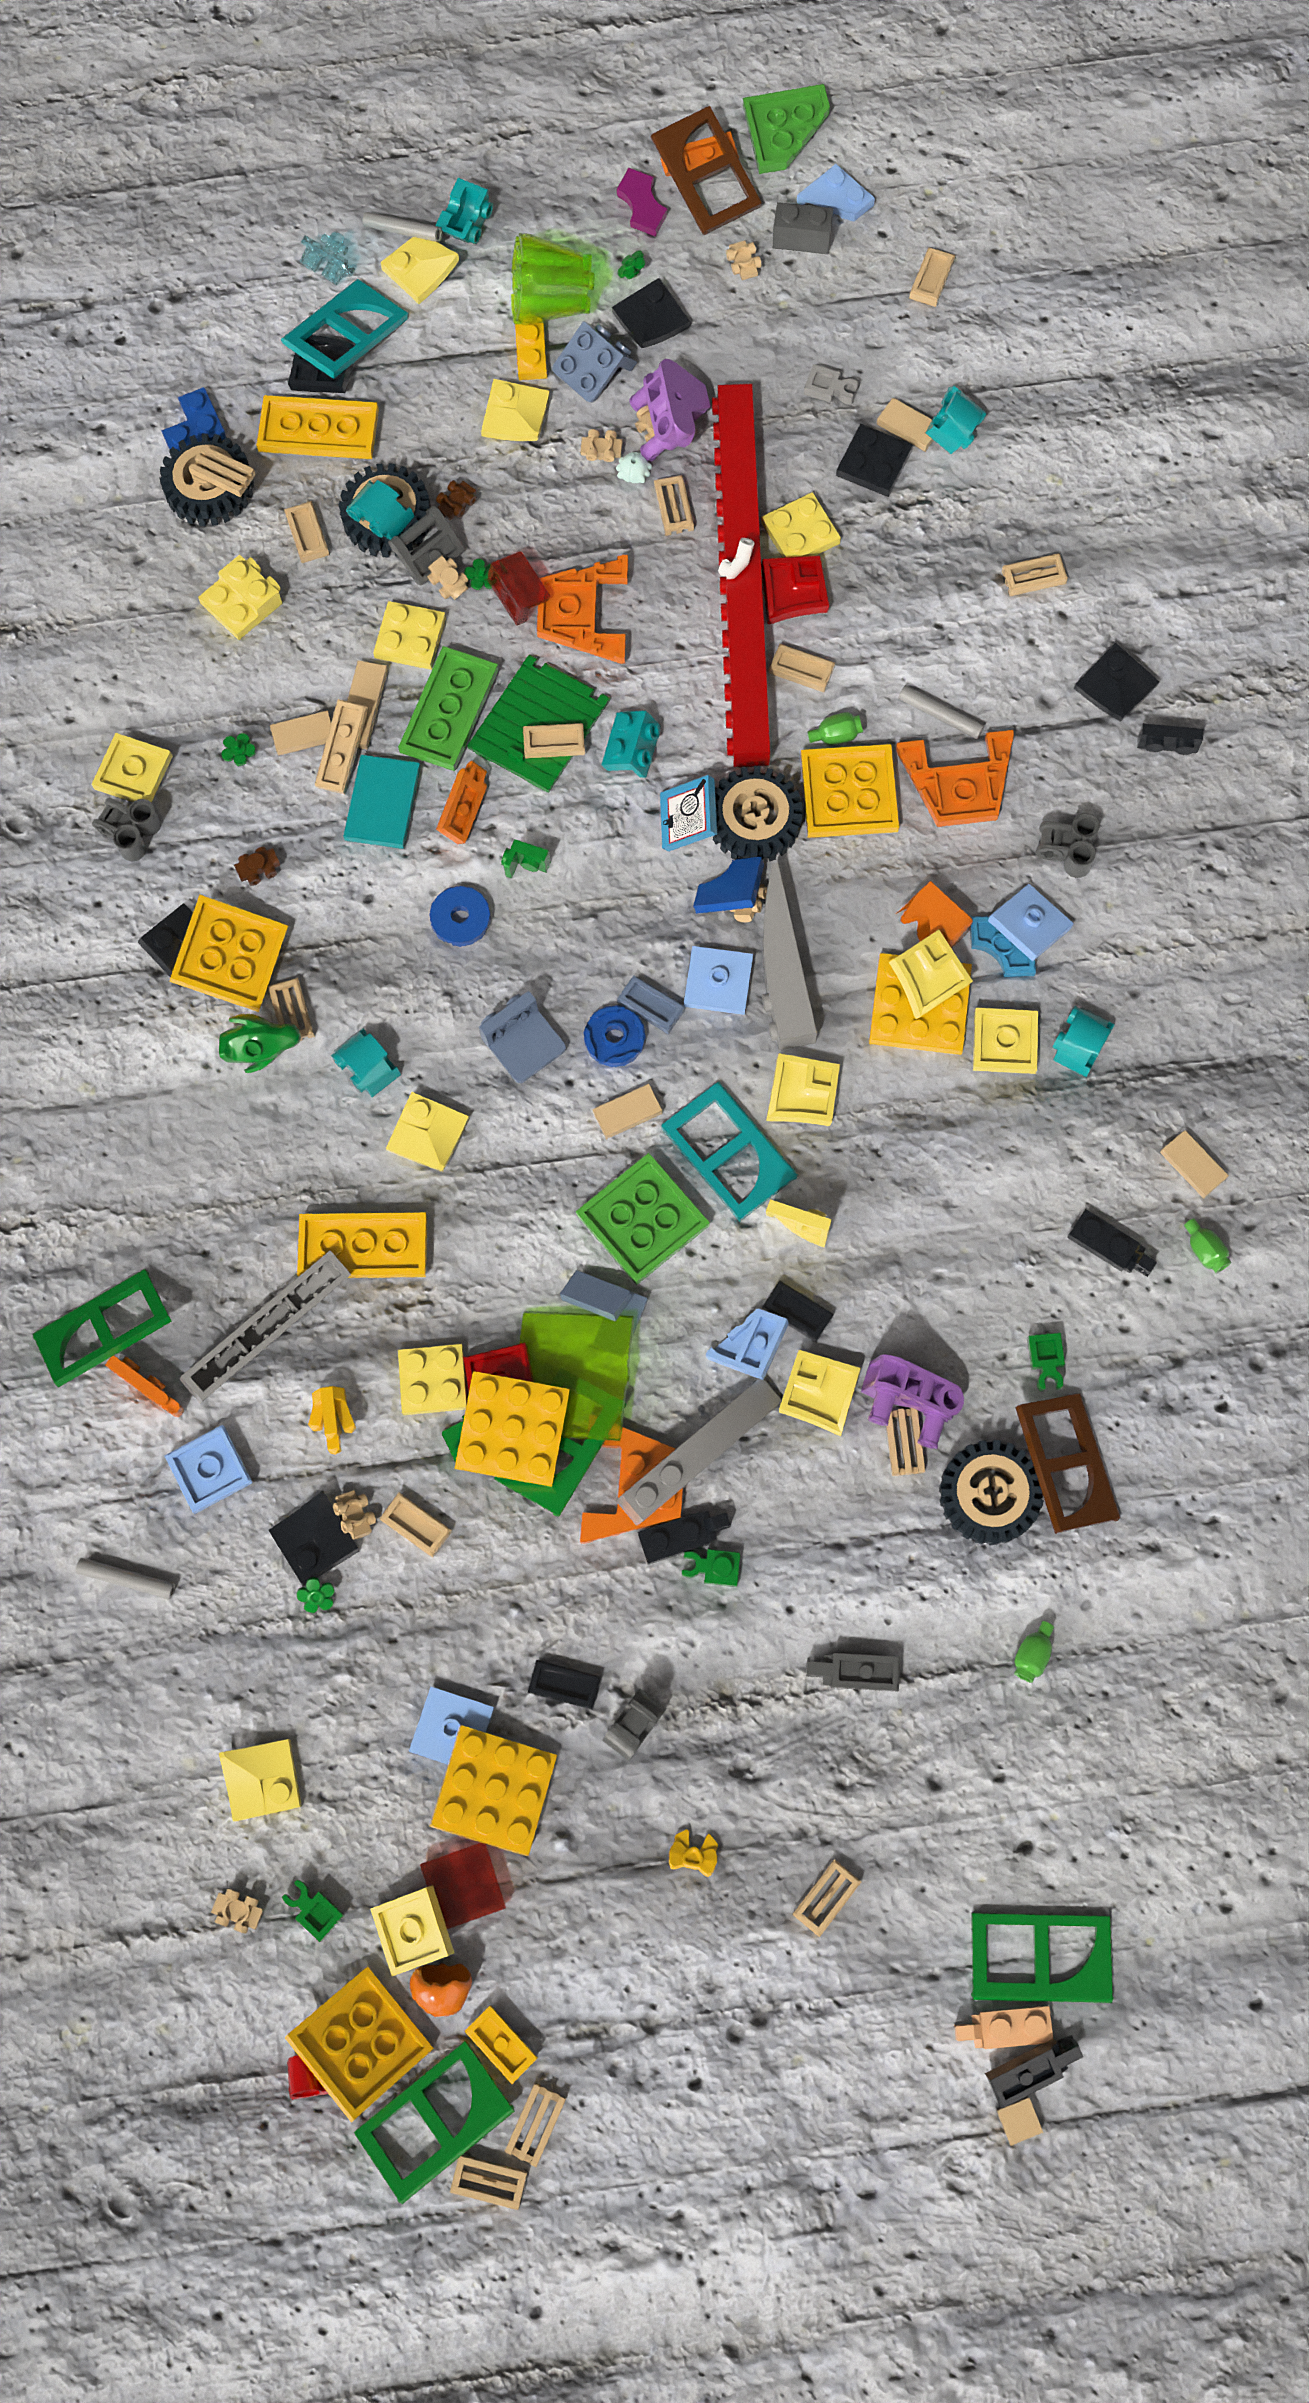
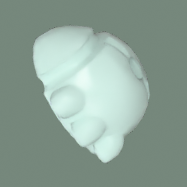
M631 452L619 459L620 464L616 467V470L619 471L617 474L618 478L632 483H644L645 478L650 476L649 470L652 469V465L641 453Z

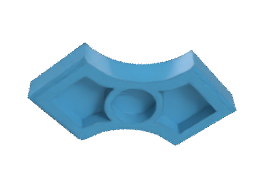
M971 916L973 920L970 928L971 949L981 950L993 956L1000 964L1004 977L1035 976V960H1030L988 922L990 916Z

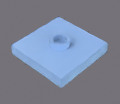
M1030 884L1003 904L988 919V922L1032 961L1057 942L1074 925L1072 921Z
M692 946L684 1006L745 1015L753 954Z
M224 1425L165 1455L180 1489L194 1514L253 1483Z
M430 1687L409 1752L448 1765L459 1726L463 1725L487 1733L495 1708Z

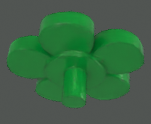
M638 250L632 256L627 255L622 260V266L618 269V276L620 278L626 277L629 280L640 273V269L646 263L643 258V252Z
M475 559L472 567L465 568L464 574L468 580H471V587L473 589L481 590L483 585L491 589L496 585L494 576L497 574V568L493 564H488L485 567L484 560Z
M241 733L237 736V741L232 736H227L223 740V745L226 749L222 751L221 755L226 762L234 759L235 765L243 766L247 763L246 756L253 757L256 753V748L253 744H249V736Z
M309 1578L306 1581V1588L301 1587L297 1590V1599L305 1602L304 1609L307 1612H316L318 1605L322 1610H329L333 1606L331 1596L334 1594L335 1589L329 1582L322 1584L320 1587V1580L318 1578Z

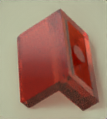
M522 552L514 553L491 563L487 581L516 626L527 622L530 608L549 601L550 594Z

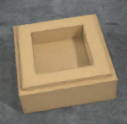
M1027 2096L1005 2108L1000 2107L996 2109L1009 2145L1012 2146L1043 2133L1030 2097Z

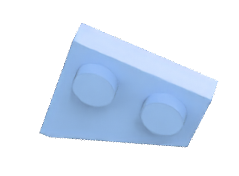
M837 164L797 195V203L799 205L810 203L820 207L833 208V214L853 222L872 208L875 198Z
M758 1308L746 1318L742 1325L736 1326L727 1334L728 1338L715 1349L711 1347L705 1356L710 1361L764 1380L789 1322L786 1318Z

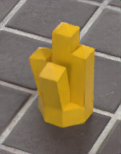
M335 1386L319 1388L312 1393L313 1407L308 1425L313 1431L322 1430L324 1425L328 1451L330 1454L335 1455L342 1451L341 1425L345 1433H353L357 1428L347 1405L345 1389Z

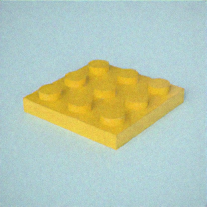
M891 744L801 750L808 838L893 833L899 831Z
M199 894L169 982L259 1012L288 925Z
M880 953L869 1044L962 1055L970 984L916 1019L907 995L896 973L889 964L890 961L899 955ZM961 963L971 977L972 964Z
M473 1371L454 1469L552 1487L570 1389Z
M463 1725L459 1726L429 1827L520 1855L529 1856L557 1755Z
M368 1966L285 2037L351 2123L434 2049Z

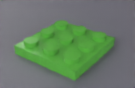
M650 1153L646 1154L576 1211L578 1218L636 1285L710 1226V1222Z

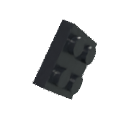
M860 423L836 470V476L889 497L912 453L913 444Z

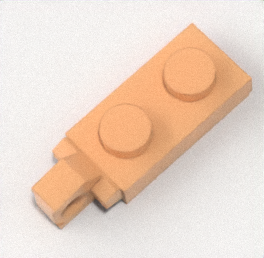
M1049 2006L981 2011L979 2014L971 2015L972 2023L954 2025L956 2040H974L975 2048L993 2049L1037 2045L1054 2040Z

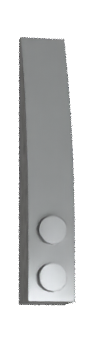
M773 863L766 893L763 926V968L766 994H762L765 1012H771L773 1022L768 1023L771 1040H777L779 1050L815 1044L817 1031L779 864Z
M331 1251L327 1252L185 1372L179 1380L201 1404L351 1275L350 1272Z
M758 1379L615 1501L636 1526L639 1525L777 1407L782 1400L765 1380Z

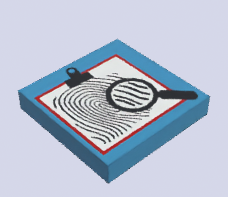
M706 775L660 793L662 849L669 852L717 835L715 780L713 777Z

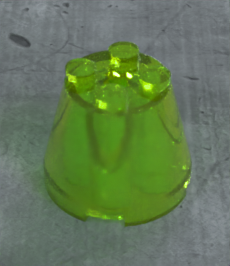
M519 233V237L516 236L511 268V273L513 274V294H511L513 323L530 325L580 314H589L591 300L590 296H588V290L593 291L595 282L594 272H590L592 255L529 233Z

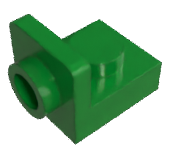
M514 839L511 849H505L501 865L504 866L505 875L509 878L513 877L518 864H521L524 869L531 872L539 870L547 873L551 863L549 850Z

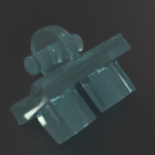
M335 231L330 236L323 234L321 242L326 244L325 246L306 235L303 237L301 243L305 250L300 262L304 267L316 272L322 260L327 262L321 275L335 285L340 282L345 273L352 276L355 268L348 264L346 258L339 255V252L343 255H346L348 252V247L343 245L344 236L341 233Z

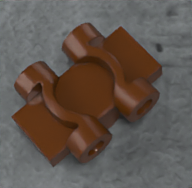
M452 480L447 487L448 491L451 492L449 496L441 492L436 498V502L440 504L437 508L449 521L454 516L461 518L465 513L466 504L472 506L477 499L475 496L476 490L465 481L459 484Z
M266 847L257 848L255 853L251 855H241L238 858L239 863L234 864L241 882L248 880L250 886L261 882L259 875L262 873L268 879L277 875L276 867L280 866L274 849L267 850Z

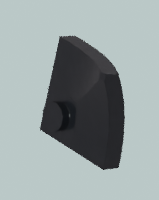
M657 278L612 307V313L641 348L663 342L690 327L689 319L660 278Z
M311 335L305 340L306 343L334 362L355 346L347 342L317 335ZM295 353L288 385L291 391L345 394L355 362L333 379Z
M1115 643L1075 684L1074 689L1100 710L1121 722L1158 686L1160 681Z
M184 903L138 940L139 945L169 977H171L193 914Z
M324 1491L319 1492L300 1509L268 1530L303 1587L309 1578L320 1577L360 1552L350 1534H345L342 1531L341 1519L335 1514L333 1506Z

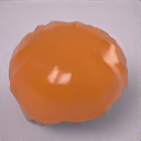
M444 1963L439 1965L426 1964L415 1969L410 1977L412 1998L427 2014H431L434 2017H447L460 2011L472 1986L471 1973L463 1964H456L454 1966H447Z

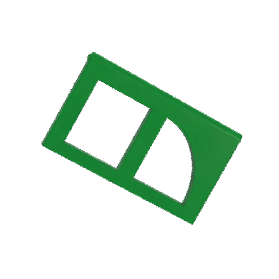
M143 1269L34 1332L32 1335L53 1382L59 1388L169 1324L172 1320L149 1276V1272ZM141 1290L154 1316L115 1339L103 1311ZM90 1319L102 1347L65 1368L64 1354L69 1340L76 1330Z
M562 1368L551 1386L567 1387L604 1407L603 1412L585 1442L581 1446L561 1435L559 1450L574 1457V1459L564 1470L554 1475L552 1487L494 1477V1480L558 1517H560L627 1405L623 1400L615 1398Z
M971 1913V1996L973 2000L1112 2003L1114 1997L1112 1994L1110 1916ZM986 1924L1033 1925L1034 1983L987 1982ZM1048 1926L1095 1927L1092 1950L1081 1969L1066 1980L1050 1983Z
M464 2041L353 2133L396 2196L397 2201L403 2205L514 2113L515 2110L469 2043ZM459 2061H462L470 2079L472 2101L466 2123L454 2137L424 2093V2090ZM409 2102H412L442 2148L406 2178H403L373 2132Z

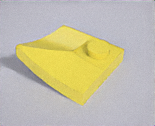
M412 237L381 261V267L391 279L420 304L450 274L458 263L459 256L456 252L446 248L439 242Z
M493 379L481 436L509 441H537L546 413L549 391Z
M937 930L889 962L907 995L916 1019L973 982L940 930Z
M778 1053L766 1121L802 1122L830 1126L833 1118L840 1064Z
M411 1092L386 1150L443 1172L462 1136L469 1116Z
M770 1199L766 1209V1216L772 1218L775 1216L793 1233L813 1244L825 1247L832 1219L826 1218L827 1215L819 1210L808 1209L807 1212Z
M798 1350L779 1413L798 1418L842 1436L861 1368Z
M290 1739L219 1753L233 1822L302 1807Z

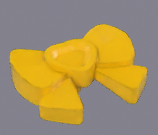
M688 1829L676 1834L675 1842L669 1851L668 1861L670 1868L686 1867L698 1869L705 1876H711L717 1864L716 1850L718 1848V1844L713 1837L707 1834L699 1850L695 1846L689 1848Z

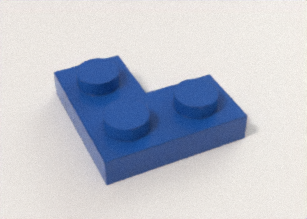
M204 387L178 397L187 421L161 430L169 450L174 447L180 451L178 442L184 440L187 446L192 444L189 437L193 435L196 436L198 442L202 441V434L208 433L210 441L213 440L214 434L220 435L222 441L226 438L225 431Z

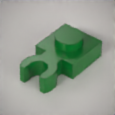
M1061 1333L1028 1336L1027 1344L1031 1370H1041V1375L1037 1380L1039 1391L1041 1392L1046 1389V1378H1052L1056 1383V1389L1061 1390L1063 1387V1377L1056 1371L1057 1367H1064L1065 1365Z
M707 1549V1559L700 1558L694 1552L684 1553V1559H692L695 1561L696 1567L691 1571L682 1570L683 1577L694 1578L699 1574H705L704 1584L737 1587L740 1553Z
M296 1880L294 1884L301 1890L299 1899L293 1900L288 1894H284L282 1899L286 1905L298 1907L301 1910L295 1919L313 1937L322 1942L345 1914L321 1892H318L312 1898L309 1895L310 1891L307 1884L301 1880Z

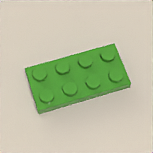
M442 646L398 746L399 753L455 771L499 671L498 664Z

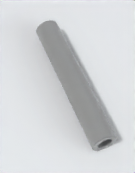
M365 212L362 221L365 227L439 242L442 238V229L440 227Z
M906 685L899 694L898 699L975 739L980 737L984 729V725Z
M82 1557L76 1566L77 1574L166 1599H171L175 1591V1583Z

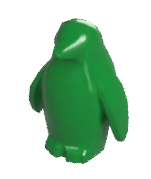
M239 1014L230 1017L229 1022L241 1023L242 1025L223 1031L220 1034L219 1056L227 1063H254L244 1071L245 1073L256 1072L271 1064L283 1051L299 1044L301 1035L299 1029L294 1024H275L254 1014Z

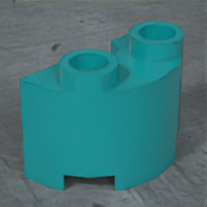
M457 178L450 193L449 205L445 211L442 210L435 226L440 227L443 234L466 243L477 244L481 237L483 222L485 219L488 220L493 211V203L489 202L488 189Z
M951 386L941 402L942 408L933 417L925 432L950 454L959 447L966 449L975 438L972 432L986 416V412L958 388Z
M369 480L346 509L347 514L357 522L361 520L363 522L364 520L370 522L369 528L374 534L381 538L385 536L389 540L394 536H399L415 516L410 507L406 508L396 500L399 494L379 480L374 484Z
M1074 1006L1066 1021L1071 1024L1068 1032L1064 1033L1061 1031L1052 1047L1058 1050L1053 1061L1087 1077L1115 1024L1083 1007Z
M364 1028L335 1049L331 1055L341 1070L347 1067L354 1074L350 1077V1080L361 1093L366 1090L372 1098L401 1076L399 1069L388 1059L387 1052L370 1033L367 1034Z

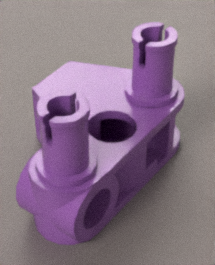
M671 359L662 360L657 370L647 374L643 379L644 386L629 399L630 405L635 411L648 405L655 435L641 446L640 452L650 462L654 461L665 449L674 450L677 447L685 448L688 446L695 434L694 421L711 407L706 385Z
M886 1354L870 1361L861 1389L862 1393L874 1398L872 1409L867 1419L872 1423L888 1426L893 1404L914 1408L923 1412V1415L926 1417L917 1443L931 1449L938 1448L944 1422L952 1420L953 1415H957L964 1404V1395L960 1386L907 1360Z

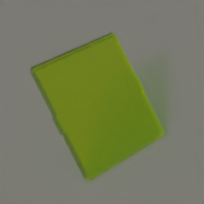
M524 1311L519 1344L525 1342L528 1345L534 1383L570 1389L561 1438L620 1441L626 1389H628L630 1380L629 1363L634 1316L620 1315L616 1321H613L598 1314Z

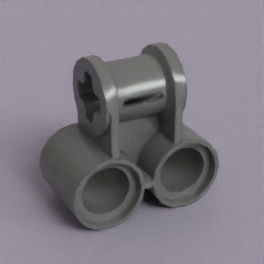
M107 798L104 802L106 805L98 819L93 820L92 826L103 835L113 838L117 849L125 860L131 862L138 861L145 855L147 850L142 836L147 837L156 834L161 828V819L149 800L138 799L128 808L115 799ZM150 815L145 821H139L142 816ZM135 840L132 845L124 846L127 841Z
M1090 813L1077 815L1072 825L1057 821L1042 822L1039 827V831L1042 833L1040 846L1036 848V855L1045 860L1064 861V869L1071 877L1082 878L1090 872L1096 856L1093 844L1100 828V822L1097 817ZM1077 829H1086L1090 834L1083 835ZM1073 857H1083L1086 862H1077Z
M639 1688L602 1741L629 1761L667 1708Z

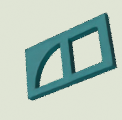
M356 279L281 338V341L286 347L334 379L408 319V312L359 279ZM353 310H366L382 314L389 319L368 335L339 314ZM325 324L356 344L335 362L305 342L308 337Z
M720 1082L715 1083L661 1125V1129L739 1222L798 1177L796 1171ZM716 1102L741 1133L703 1162L678 1130ZM751 1144L758 1157L759 1175L751 1193L739 1204L713 1172Z

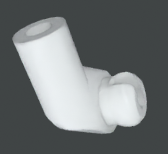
M741 538L734 560L732 562L727 559L722 560L718 570L719 574L726 576L727 579H735L748 566L754 541L749 538Z

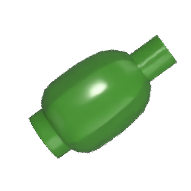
M844 712L824 719L818 729L807 731L810 743L822 740L826 744L834 745L854 740L859 733H863L859 715L853 716L849 712Z
M1194 1218L1184 1224V1227L1191 1235L1190 1246L1195 1256L1205 1268L1213 1269L1217 1274L1232 1263L1228 1258V1248L1216 1233L1208 1228H1201Z
M1042 1621L1038 1631L1029 1634L1024 1639L1014 1660L1016 1666L1014 1674L1018 1678L1033 1683L1034 1678L1040 1677L1045 1671L1052 1653V1644L1049 1639L1054 1629L1052 1624Z

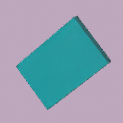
M368 755L360 756L343 835L345 841L404 849L421 768L420 763Z

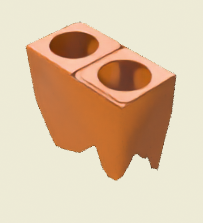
M932 881L924 886L897 912L899 913L907 909L901 916L900 921L903 924L914 921L918 922L917 937L919 942L940 930L951 948L970 931L973 922L972 918Z

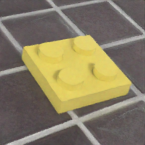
M813 492L761 517V524L782 558L816 556L840 544V535Z
M388 601L373 652L374 658L432 670L446 620L445 612Z
M115 733L95 775L92 786L95 790L130 802L146 799L152 803L173 757L172 753L169 750Z
M975 1008L973 1071L1036 1074L1038 1011Z
M462 1344L398 1350L401 1409L403 1415L466 1410L467 1394Z
M433 1885L371 1908L391 1976L455 1953Z

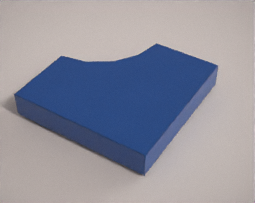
M762 857L732 860L729 868L721 876L710 882L699 884L693 905L696 914L753 908L764 868Z

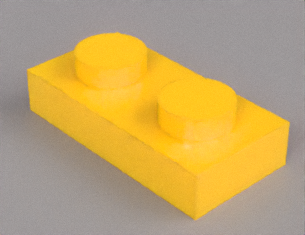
M544 323L515 324L519 380L547 379Z
M491 2005L465 2030V2033L511 2084L538 2058Z

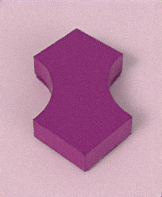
M628 168L617 187V196L624 200L632 210L630 227L656 237L667 217V208L660 205L653 197L654 177Z

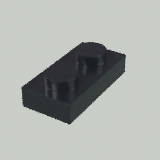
M1143 723L1137 738V748L1146 749L1149 752L1175 751L1181 755L1197 753L1203 741L1204 729Z

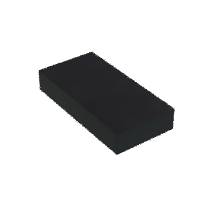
M782 1281L778 1282L762 1306L763 1310L786 1318L790 1327L816 1343L834 1316L833 1313Z
M536 1660L527 1693L593 1710L601 1676Z

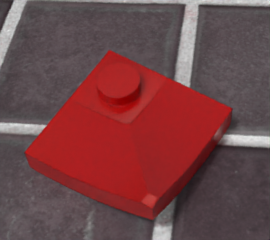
M820 556L762 559L761 570L764 583L767 624H774L804 615L828 612L829 601Z

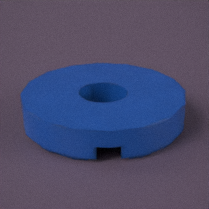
M463 886L448 888L440 893L433 901L429 913L432 930L443 942L446 941L458 947L472 945L482 939L491 921L489 905L483 895L473 888ZM457 911H465L469 914L467 920L461 923L453 921L452 916Z
M618 1005L606 1006L594 1012L584 1029L585 1047L590 1056L602 1065L609 1067L625 1066L633 1062L643 1050L646 1041L644 1025L639 1016L633 1011L631 1012L625 1009V1007ZM614 1029L621 1031L624 1035L622 1040L616 1043L606 1039L607 1033Z

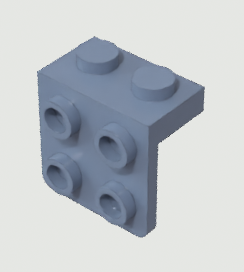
M583 321L554 363L552 370L587 402L593 403L618 367L631 372L637 361L630 356L632 352L630 348L619 340L615 343L610 339L612 333L598 323L595 327Z
M530 991L523 995L518 994L512 997L507 1002V1007L498 1013L493 1012L486 1016L481 1022L482 1025L479 1026L483 1042L517 1083L525 1082L566 1051L565 1043L538 1011L537 1001Z

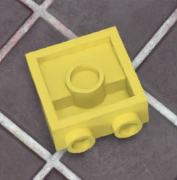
M240 554L218 572L220 579L198 597L200 603L238 640L283 604L279 594L281 588L271 576L265 579L260 574L261 568L251 557L245 560Z

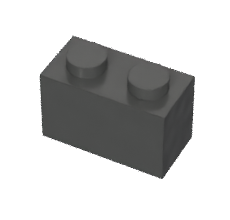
M777 202L772 248L828 254L833 208Z

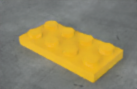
M264 395L256 444L258 452L372 459L379 412L378 403Z
M426 1212L299 1214L297 1276L299 1277L327 1252L331 1251L350 1272L351 1275L348 1278L426 1277L427 1214Z

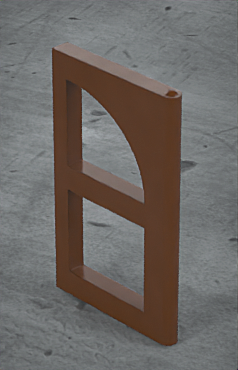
M710 106L650 136L702 235H706L762 206L760 198ZM707 123L723 155L686 172L682 158L686 142L698 128ZM731 167L747 198L709 216L693 185Z
M1081 1393L1016 1406L1017 1415L1055 1534L1111 1521L1116 1522L1121 1519ZM1068 1410L1081 1453L1046 1459L1033 1417ZM1086 1466L1088 1471L1086 1497L1074 1513L1064 1517L1051 1473Z

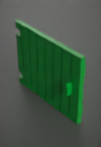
M529 654L467 745V748L549 793L573 756L525 758L523 726L583 723L585 739L611 698L603 693L598 700L591 698L595 692L594 688L547 663H544L540 670L535 668L534 666L538 662V658Z

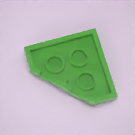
M824 84L743 98V110L759 174L786 170L828 117L830 105Z

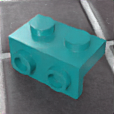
M647 711L617 712L601 765L607 771L632 770L640 778H646L652 763L657 739L660 735L661 725Z

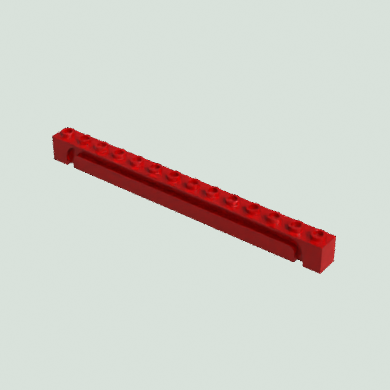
M752 384L718 385L717 397H712V415H718V422H713V440H719V448H714L715 466H720V473H715L716 491H721L722 499H716L717 517H722L723 525H717L718 543H724V551H719V566L724 559L730 562L734 560L741 538H749L754 541L748 566L735 579H727L726 576L720 577V595H726V603H721V622L727 621V630H722V647L728 648L729 655L723 657L724 675H729L730 683H724L725 702H731V710H726L725 712L726 729H732V738H727V756H733V767L769 766L770 738Z

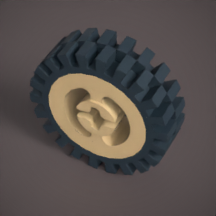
M208 433L202 434V441L200 442L197 441L195 435L190 436L192 444L188 446L184 440L178 442L180 451L172 447L169 450L171 458L165 456L163 459L165 467L160 466V484L173 512L176 511L177 516L182 520L186 517L187 522L193 525L197 518L199 526H206L207 519H210L212 526L218 525L217 517L222 516L224 523L230 521L228 515L230 511L237 517L241 513L238 505L246 508L248 505L247 498L252 497L253 492L251 488H254V481L250 482L242 496L239 497L191 474L189 466L191 463L195 464V457L197 454L201 455V448L203 446L249 466L247 457L241 451L240 446L237 443L233 445L232 440L227 437L222 442L221 436L218 434H214L212 441H210ZM205 466L202 467L205 470H208L218 476H221L218 474V472L212 469H209ZM224 477V479L229 480L237 485L241 484L233 479ZM193 479L194 483L189 485L190 480Z
M383 463L376 464L377 472L372 473L371 467L368 466L364 468L366 474L364 477L358 471L354 474L355 483L351 480L347 481L345 484L347 491L342 490L340 495L342 501H339V509L347 537H350L354 546L358 544L359 550L364 553L369 548L370 555L377 557L378 551H381L383 558H389V551L392 550L388 543L389 539L385 536L381 538L374 534L369 528L370 522L366 520L364 522L362 520L357 522L352 519L346 512L347 506L369 480L373 484L377 480L383 482L399 494L396 500L404 507H410L415 515L399 534L400 536L426 515V510L431 507L425 484L421 479L418 481L416 473L412 471L408 474L407 468L402 465L399 471H397L396 465L389 463L388 470H384ZM429 529L424 531L422 535L427 536ZM421 535L413 540L417 545L422 542ZM412 542L406 546L409 552L413 550Z
M754 766L753 772H748V768L743 767L739 775L734 770L729 773L728 780L723 777L719 781V788L715 787L717 835L713 836V841L716 845L718 843L721 844L720 850L726 854L729 850L732 859L736 860L738 856H742L744 858L762 857L763 860L765 857H768L770 862L776 860L777 853L781 856L787 853V847L792 848L795 844V838H798L803 816L800 794L798 790L793 791L794 784L791 781L784 782L785 775L779 772L777 777L773 776L774 769L767 768L766 773H761V766ZM767 804L772 807L777 817L771 825H767L770 810L767 808ZM740 805H743L741 822H744L743 826L737 822L733 814Z
M983 1440L977 1444L966 1446L953 1457L941 1477L942 1481L939 1485L941 1498L939 1501L945 1511L943 1514L946 1520H950L952 1523L951 1527L955 1531H960L964 1538H971L975 1540V1543L997 1545L998 1543H1007L1018 1538L1031 1527L1040 1515L1039 1511L1043 1507L1044 1500H1042L1043 1494L1032 1459L1029 1460L1025 1456L1027 1454L1025 1451L1015 1449V1445L1011 1443L1002 1444L1001 1440H993L992 1442ZM983 1470H994L1005 1475L1010 1481V1485L1006 1484L998 1476L992 1478L991 1485L993 1490L999 1491V1494L994 1498V1507L997 1508L1007 1497H1010L1013 1503L1009 1511L1001 1515H987L980 1512L973 1505L972 1500H976L981 1507L986 1509L992 1505L991 1496L985 1495L983 1492L989 1487L988 1477L984 1478L976 1488H972L970 1481L973 1475Z

